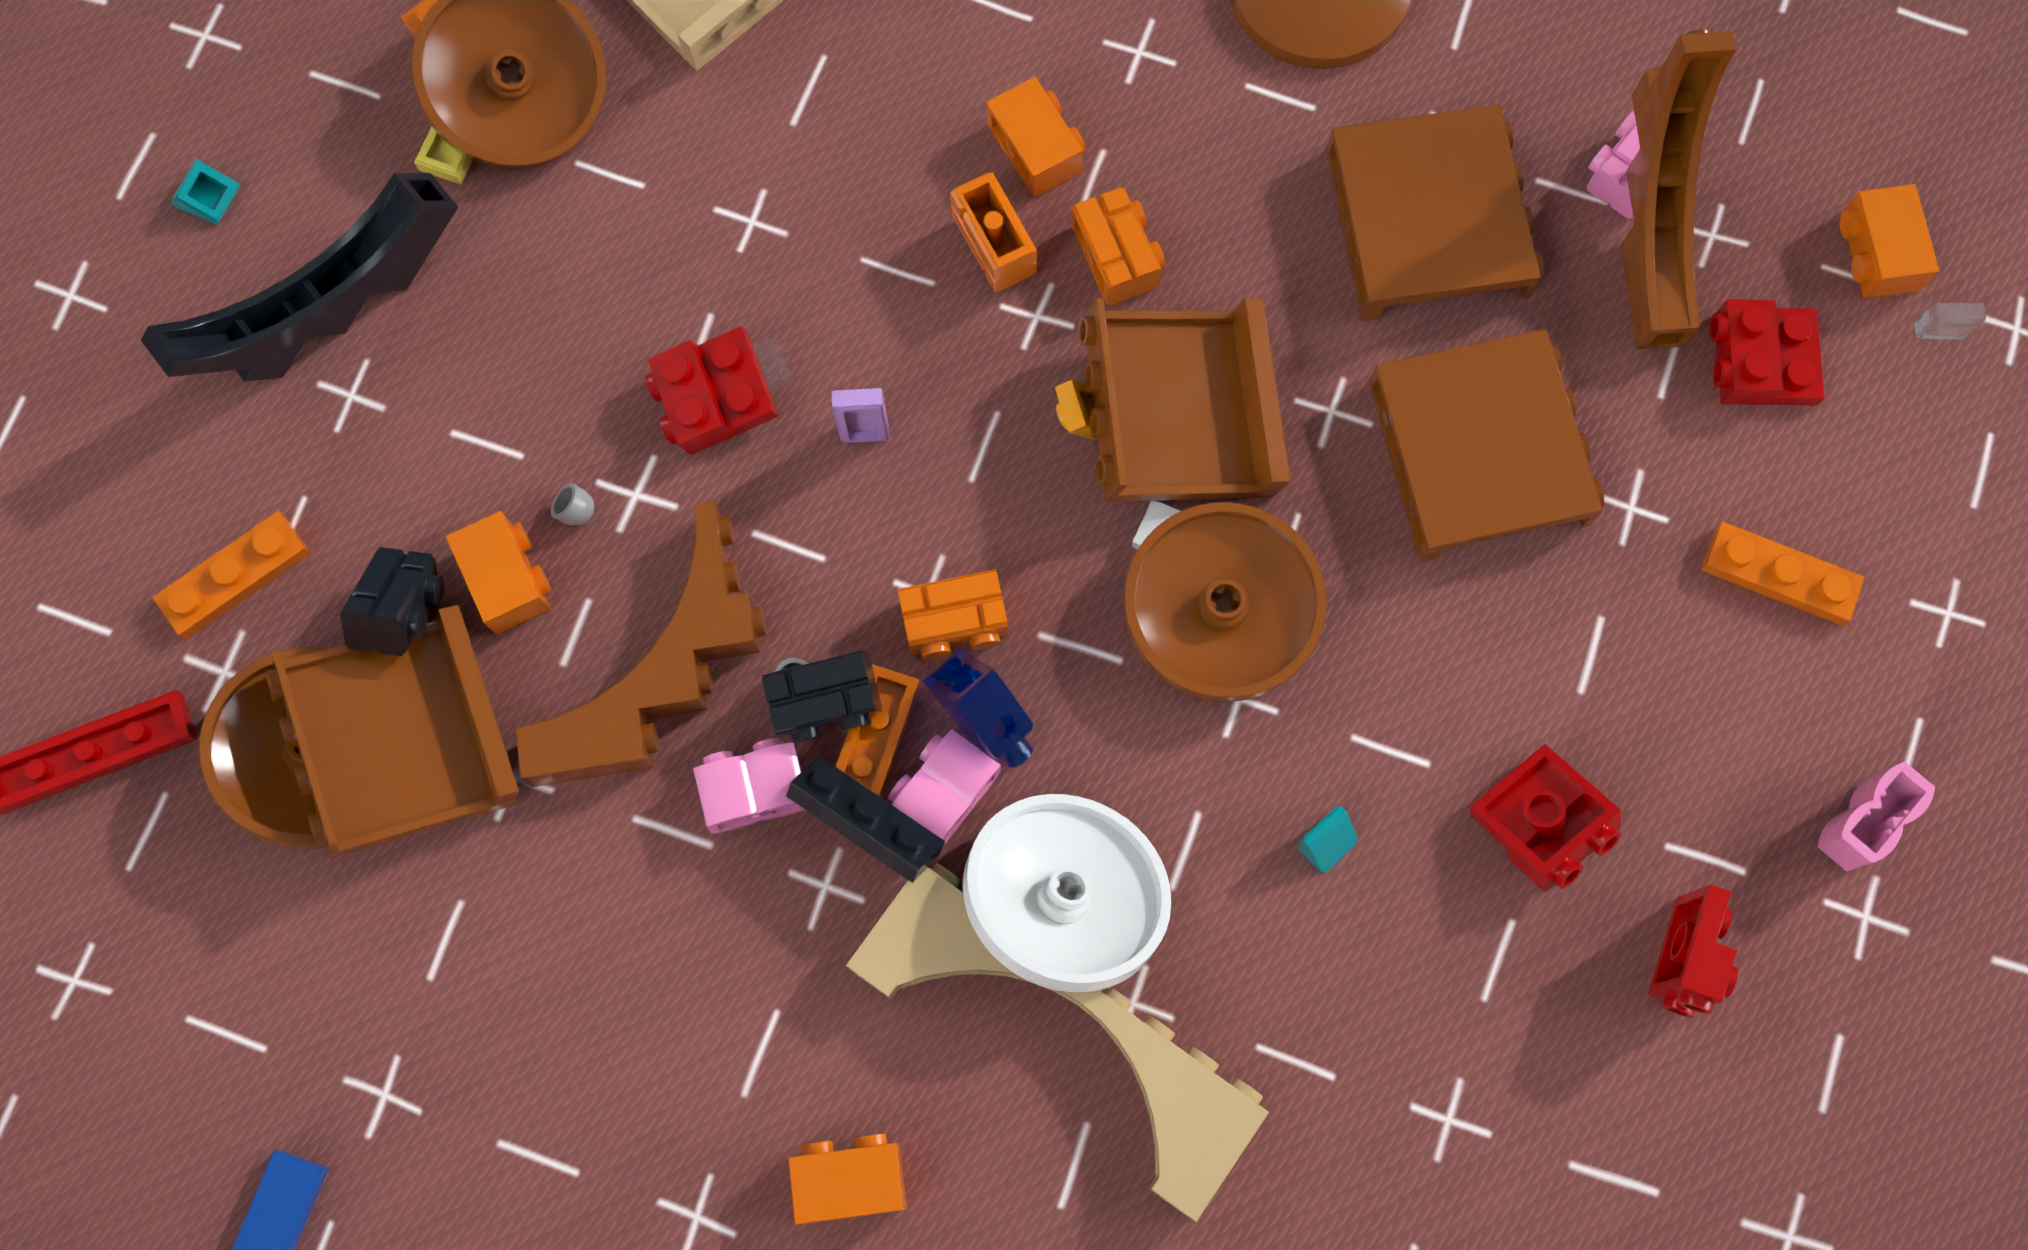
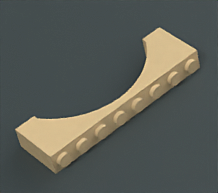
M936 863L932 870L927 868L914 883L909 880L905 883L846 965L852 972L891 1000L900 989L950 976L982 974L1010 977L1029 982L1001 964L983 945L969 920L963 892L957 888L962 881L938 863ZM1112 987L1105 988L1102 991L1065 992L1046 988L1076 1004L1097 1021L1123 1053L1142 1090L1151 1122L1155 1147L1156 1177L1148 1188L1188 1218L1197 1222L1269 1112L1259 1105L1263 1096L1239 1079H1236L1233 1085L1215 1074L1219 1065L1195 1047H1192L1187 1054L1171 1042L1175 1033L1157 1019L1149 1016L1145 1023L1128 1011L1132 1004L1131 1001Z

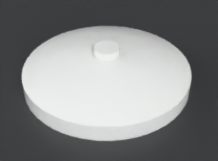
M1047 794L1028 797L1005 807L995 814L982 828L965 864L963 897L969 920L977 936L987 950L1006 968L1025 980L1042 987L1065 992H1090L1119 984L1130 978L1146 964L1162 941L1167 930L1171 912V891L1165 867L1157 851L1147 837L1127 818L1115 810L1090 799L1066 794Z

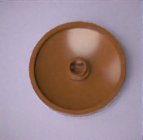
M438 0L425 15L415 37L412 53V76L415 93L421 109L431 126L450 146L475 161L506 169H524L545 165L559 159L574 149L586 137L598 117L606 90L604 54L600 41L588 19L570 0Z
M1230 0L1241 27L1259 47L1274 57L1290 64L1318 69L1352 65L1380 51L1391 41L1402 26L1411 0Z
M1230 502L1194 506L1176 513L1158 525L1146 537L1133 557L1124 591L1126 626L1135 649L1147 666L1163 681L1183 693L1201 699L1221 702L1248 700L1262 696L1291 679L1304 666L1314 651L1324 628L1327 610L1324 577L1314 553L1304 539L1278 517L1253 506Z
M300 647L283 650L280 653L283 660L327 648ZM272 654L238 671L225 683L211 702L201 727L199 740V756L204 780L218 808L232 823L247 834L269 844L285 848H326V843L318 846L314 843L307 815L316 813V809L311 795L301 797L295 779L293 767L302 764L297 746L287 749L283 739L279 718L288 716L283 699L272 701L264 672L273 669Z

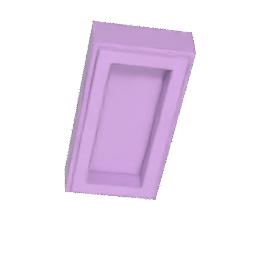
M882 388L832 391V409L841 442L887 441L889 439V425Z

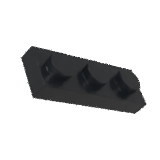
M820 756L790 783L786 797L912 883L940 855L945 844L943 839Z

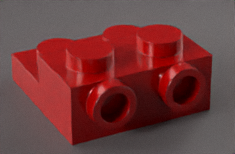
M1727 299L1719 310L1712 315L1709 334L1711 341L1716 342L1717 359L1713 367V383L1715 387H1720L1721 404L1818 406L1825 399L1817 309L1776 308V300Z
M742 326L700 345H697L690 339L648 359L652 372L645 375L647 388L655 401L659 402L662 400L667 413L666 416L660 418L662 430L672 445L677 443L678 446L691 455L779 417L749 334Z
M1546 744L1470 806L1471 817L1507 849L1508 859L1545 893L1555 884L1561 889L1571 885L1581 874L1583 866L1580 863L1593 851L1599 856L1605 855L1617 844L1621 837V833L1618 831L1621 828V809Z
M1710 884L1676 898L1648 991V995L1664 1000L1663 1009L1689 1018H1694L1695 1012L1712 1014L1714 1004L1723 1002L1724 997L1728 998L1733 992L1738 979V968L1733 966L1737 950L1717 943L1718 939H1722L1726 935L1732 920V910L1727 908L1731 895L1730 891Z

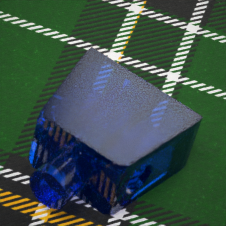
M960 649L922 681L968 739L994 759L1002 757L1010 768L1023 764L1032 755L1033 748L1024 736L1033 729V722L994 668Z

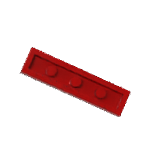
M177 690L171 691L0 756V815L198 740L184 694Z

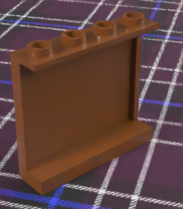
M1501 105L1332 128L1326 154L1361 321L1379 319L1385 306L1519 287L1522 298H1528L1538 281L1543 277V257L1539 250H1534L1531 238L1534 228L1532 211L1529 207H1524L1521 195L1524 184L1522 168L1519 164H1514L1511 152L1514 142L1513 129L1510 122H1504Z
M1096 298L1086 314L1080 318L1078 333L1081 345L1087 348L1088 362L1084 370V382L1086 390L1092 392L1094 408L1090 415V430L1092 437L1098 438L1100 455L1096 461V478L1099 485H1104L1106 502L1273 498L1290 482L1263 298H1244L1235 311L1105 310L1103 298Z
M1547 329L1376 365L1368 384L1419 562L1437 559L1445 549L1580 520L1582 527L1589 526L1603 511V488L1599 480L1592 477L1588 464L1590 459L1589 443L1586 436L1578 432L1574 419L1576 414L1575 398L1572 391L1564 387L1560 374L1562 370L1561 354L1557 345L1551 344Z
M459 605L439 609L438 620L427 623L423 636L421 638L414 637L403 656L381 654L377 649H374L373 652L352 650L345 644L283 660L279 649L271 651L273 669L264 671L272 701L283 699L288 715L287 717L279 718L283 739L287 749L297 746L302 762L301 765L293 767L301 797L312 796L316 813L307 815L315 845L318 846L326 843L330 859L516 805L519 789Z

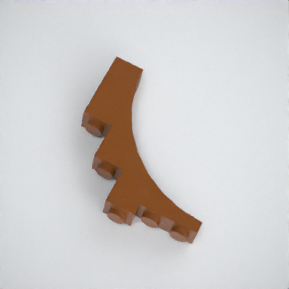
M1698 29L1687 34H1681L1664 64L1651 70H1646L1632 94L1640 149L1626 170L1634 225L1621 243V251L1637 350L1685 347L1700 328L1693 256L1697 174L1711 106L1723 73L1736 51L1733 31L1712 32L1708 29Z
M715 500L695 503L696 542L689 579L675 615L651 651L625 678L593 701L557 718L516 728L521 779L532 787L653 768L652 753L659 752V739L655 723H648V719L707 710L705 695L713 694V683L709 664L701 665V662L760 653L758 637L766 636L762 606L754 607L747 592L732 594L733 592L740 591L737 565L735 562L728 563L726 545L734 544L732 524L729 515H721Z

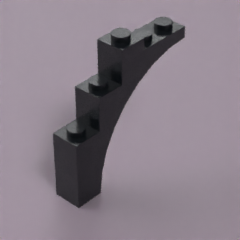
M394 173L376 200L352 227L324 252L299 270L260 293L221 310L184 321L148 326L141 338V342L168 377L235 370L244 382L282 378L285 376L307 337L345 334L370 293L407 290L455 214L458 206L431 173Z

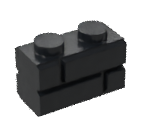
M380 547L376 551L340 613L345 645L349 649L373 652L374 649H377L381 654L403 656L413 638H421L427 625V612L431 605L440 604L444 593V579L437 573L436 559L432 554L414 551L404 554L402 550Z
M861 650L762 675L774 732L776 735L790 734L792 743L821 737V726L840 722L842 731L872 724L870 714L882 712V704L875 682L873 666L867 651Z

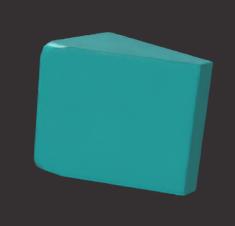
M196 159L170 204L184 212L217 225L239 189L240 184Z
M1336 806L1297 844V849L1321 873H1326L1358 841L1357 834L1343 807L1340 806L1338 808Z

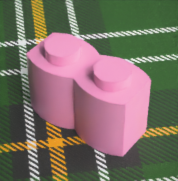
M953 729L944 738L937 734L930 740L919 757L924 762L921 769L913 778L905 774L888 796V799L893 802L892 805L943 839L945 841L944 846L1001 772V765Z
M782 738L766 739L754 744L753 752L741 756H734L732 751L713 753L703 758V765L693 768L706 826L711 834L738 829L759 821L779 818L805 810L786 797L790 783L802 772L794 743H783Z
M1906 762L1872 775L1864 780L1853 793L1849 810L1833 817L1824 827L1819 837L1818 848L1846 872L1883 859L1898 844L1903 832V825L1914 821L1926 811L1932 801L1935 786Z

